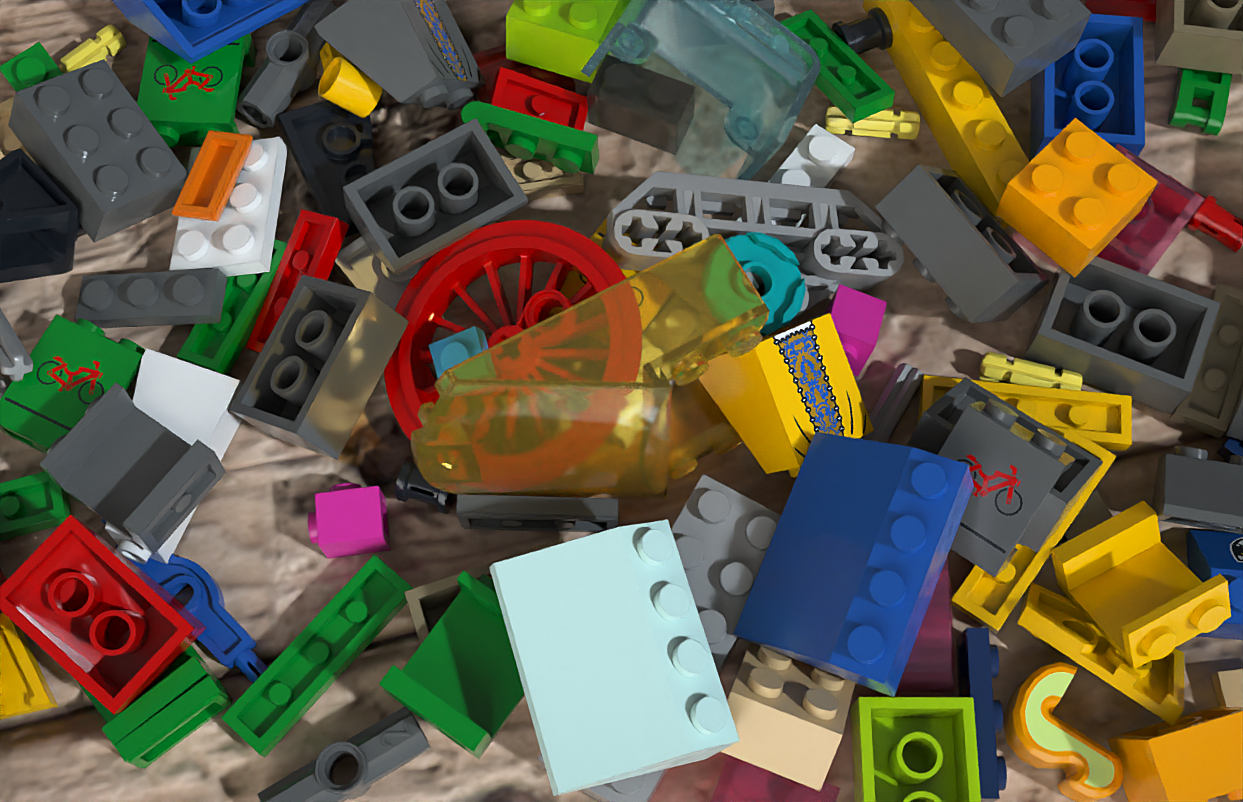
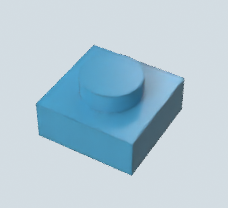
M474 326L429 344L442 394L452 397L497 379L484 330Z

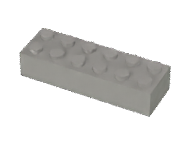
M703 474L672 526L671 531L718 675H720L740 639L733 633L781 515ZM541 753L538 761L541 767L546 770ZM668 768L581 789L580 791L599 802H650Z

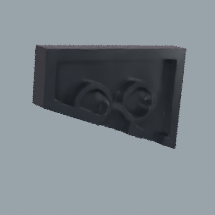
M329 100L279 114V127L319 213L336 217L348 224L349 228L345 237L359 233V230L346 211L343 187L375 171L370 114L365 118H361Z

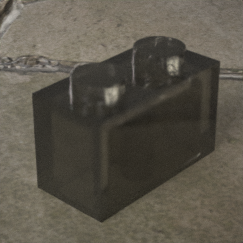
M606 54L587 91L588 122L676 155L694 118L696 86Z

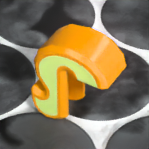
M1063 662L1042 666L1020 682L1009 698L1003 717L1007 744L1020 760L1035 768L1063 769L1066 776L1064 780L1058 782L1057 787L1063 795L1074 801L1095 802L1115 793L1122 785L1123 767L1120 757L1052 715L1054 708L1062 698L1078 667Z

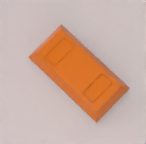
M209 130L171 213L175 216L219 222L249 155L253 137L248 134Z

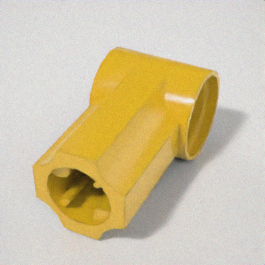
M326 42L319 52L324 72L319 81L318 94L347 111L365 118L377 105L383 88Z

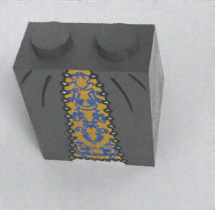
M348 0L314 26L318 35L400 103L423 105L424 108L444 107L448 108V110H456L474 99L473 93L487 84L445 0Z

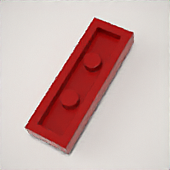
M301 209L246 345L247 349L258 354L261 353L302 275L328 280L349 228L348 224L336 217Z

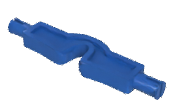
M102 518V523L106 525V520ZM174 553L171 554L168 564L151 558L148 559L146 564L130 560L172 596L184 588H193V597L185 608L207 627L197 639L208 648L222 665L229 669L236 665L252 684L260 677L252 669V666L260 674L268 668L253 652L257 645L256 641L225 609L224 597L218 583L200 565L189 559L177 557Z

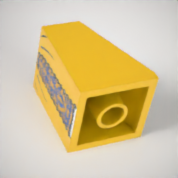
M830 313L784 327L765 337H756L691 364L695 375L766 474L788 470L790 477H797L815 432L859 439L874 431Z

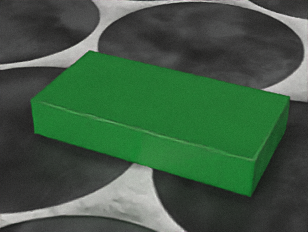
M209 675L114 746L125 762L145 769L231 705L233 698L224 685Z

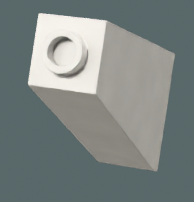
M146 349L141 359L132 402L138 409L190 445H193L198 439L214 450L221 461L242 421V418L231 412L230 408L243 385L241 380ZM197 506L154 555L107 521L105 529L117 543L118 547L116 550L126 558L142 564H146L149 558L168 564V560L171 554L174 553Z

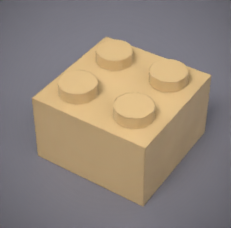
M750 642L727 700L740 741L720 752L820 791L843 736L855 682Z

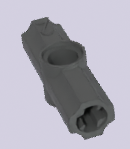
M311 0L307 2L286 30L279 31L268 39L266 44L267 58L243 90L236 104L238 112L248 118L252 124L264 129L268 126L274 127L278 121V115L284 113L297 92H302L314 84L317 77L315 66L321 59L319 52L327 42L318 35L314 26L337 9L331 0Z
M404 706L347 741L328 745L320 752L318 758L259 792L258 797L260 802H344L347 799L353 800L363 796L375 782L432 748L412 711ZM355 757L358 762V773L355 778L348 784L336 785L333 778L336 764L341 759Z

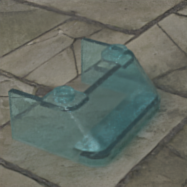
M629 0L581 72L590 77L608 51L612 52L618 59L630 64L644 63L654 51L729 107L724 118L725 132L735 146L748 153L735 179L750 180L784 145L820 72L821 63L818 55L810 45L751 0Z

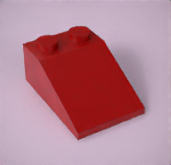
M71 514L0 587V610L113 714L121 713L142 697L207 628L167 590Z

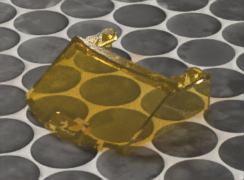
M714 234L445 370L434 384L440 395L435 405L433 402L422 404L417 414L423 427L412 431L411 434L413 460L423 478L429 484L443 492L456 495L666 499L668 476L671 479H678L691 472L698 465L697 460L712 452H715L716 455H723L736 448L743 441L698 378L708 370L709 364L707 362L727 351L731 357L735 358L754 349L763 339L759 331L768 320L769 309L720 234ZM674 379L675 383L671 386L669 381Z

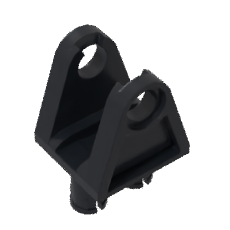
M21 148L11 151L0 160V283L53 276L72 271L75 242L79 235L86 232L77 220L78 207Z

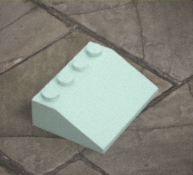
M668 520L616 527L496 562L489 567L553 796L704 760L740 741Z

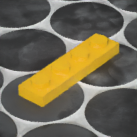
M923 375L920 382L918 422L928 408L963 379ZM971 380L1062 437L1071 428L1104 449L1126 451L1132 445V396Z
M1071 428L1067 430L1063 437L1103 461V464L1061 525L1038 553L1027 546L1017 544L1015 548L1018 551L1007 568L996 577L975 565L951 599L950 604L986 628H989L995 634L999 632L1051 555L1050 550L1056 548L1116 458V455Z

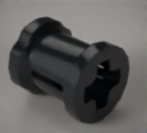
M873 8L868 11L867 16L849 23L838 21L832 24L831 29L857 55L877 47L880 50H885L892 46L893 34L891 26L881 8Z
M409 455L403 462L395 486V496L398 501L406 502L410 498L435 505L438 512L448 514L456 501L461 477L446 470L421 464L418 457Z

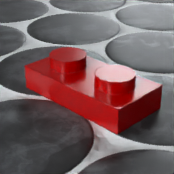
M500 67L495 75L488 104L583 131L591 98Z

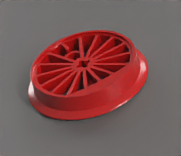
M511 220L478 228L463 239L432 256L412 278L395 308V311L408 320L409 323L384 369L386 390L393 413L405 435L425 457L444 470L465 479L490 484L522 483L543 478L568 467L592 450L612 429L624 411L636 384L642 357V324L632 288L616 262L599 245L577 231L562 225L538 220ZM521 262L515 324L498 270L500 267ZM536 262L556 264L545 289L538 291L532 296L534 264ZM575 271L585 277L587 283L568 300L560 290L569 272ZM486 273L504 325L501 328L496 325L466 291L468 285ZM599 294L606 314L580 324L578 310L580 311L594 296ZM459 295L493 333L490 338L486 337L497 379L478 386L456 406L449 396L442 394L439 381L429 366L430 363H433L429 344H431L435 330L438 327L455 334L466 330V328L442 318L446 309ZM563 307L561 321L552 328H544L543 325L551 309ZM607 328L610 330V350L554 351ZM515 348L521 354L516 361H514V356L511 354ZM547 363H607V368L601 385L597 386ZM541 373H547L593 393L595 396L585 411L578 416ZM534 380L573 422L553 438ZM525 391L541 444L520 450ZM494 392L476 429L467 417ZM509 398L505 452H500L488 439Z

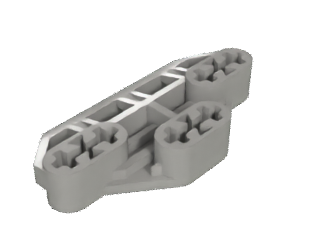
M661 171L653 173L612 209L607 216V233L602 242V249L616 262L620 269L650 272L709 322L721 327L723 326L711 316L703 301L700 278L707 258L724 240L732 236L760 232L779 239L794 252L800 263L798 269L801 273V279L804 278L806 292L800 311L791 321L833 294L839 284L856 290L875 288L897 273L904 261L902 245L894 241L886 233L882 226L883 220L848 190ZM642 198H647L643 202L647 208L664 210L667 207V201H673V213L640 209L633 210L632 207ZM735 207L742 208V222L703 218V214L732 216L735 213ZM801 214H809V228L772 225V220L798 223L801 220ZM860 217L872 232L839 229V227H842L849 220L848 218L858 219ZM624 233H627V234H629V237H628V236H622V235H623ZM655 233H658L655 239L651 238ZM631 242L638 244L637 247L631 246ZM656 245L660 246L656 251H653ZM752 272L743 273L742 285L746 292L750 295L754 293L752 296L755 297L763 296L765 285L762 278Z

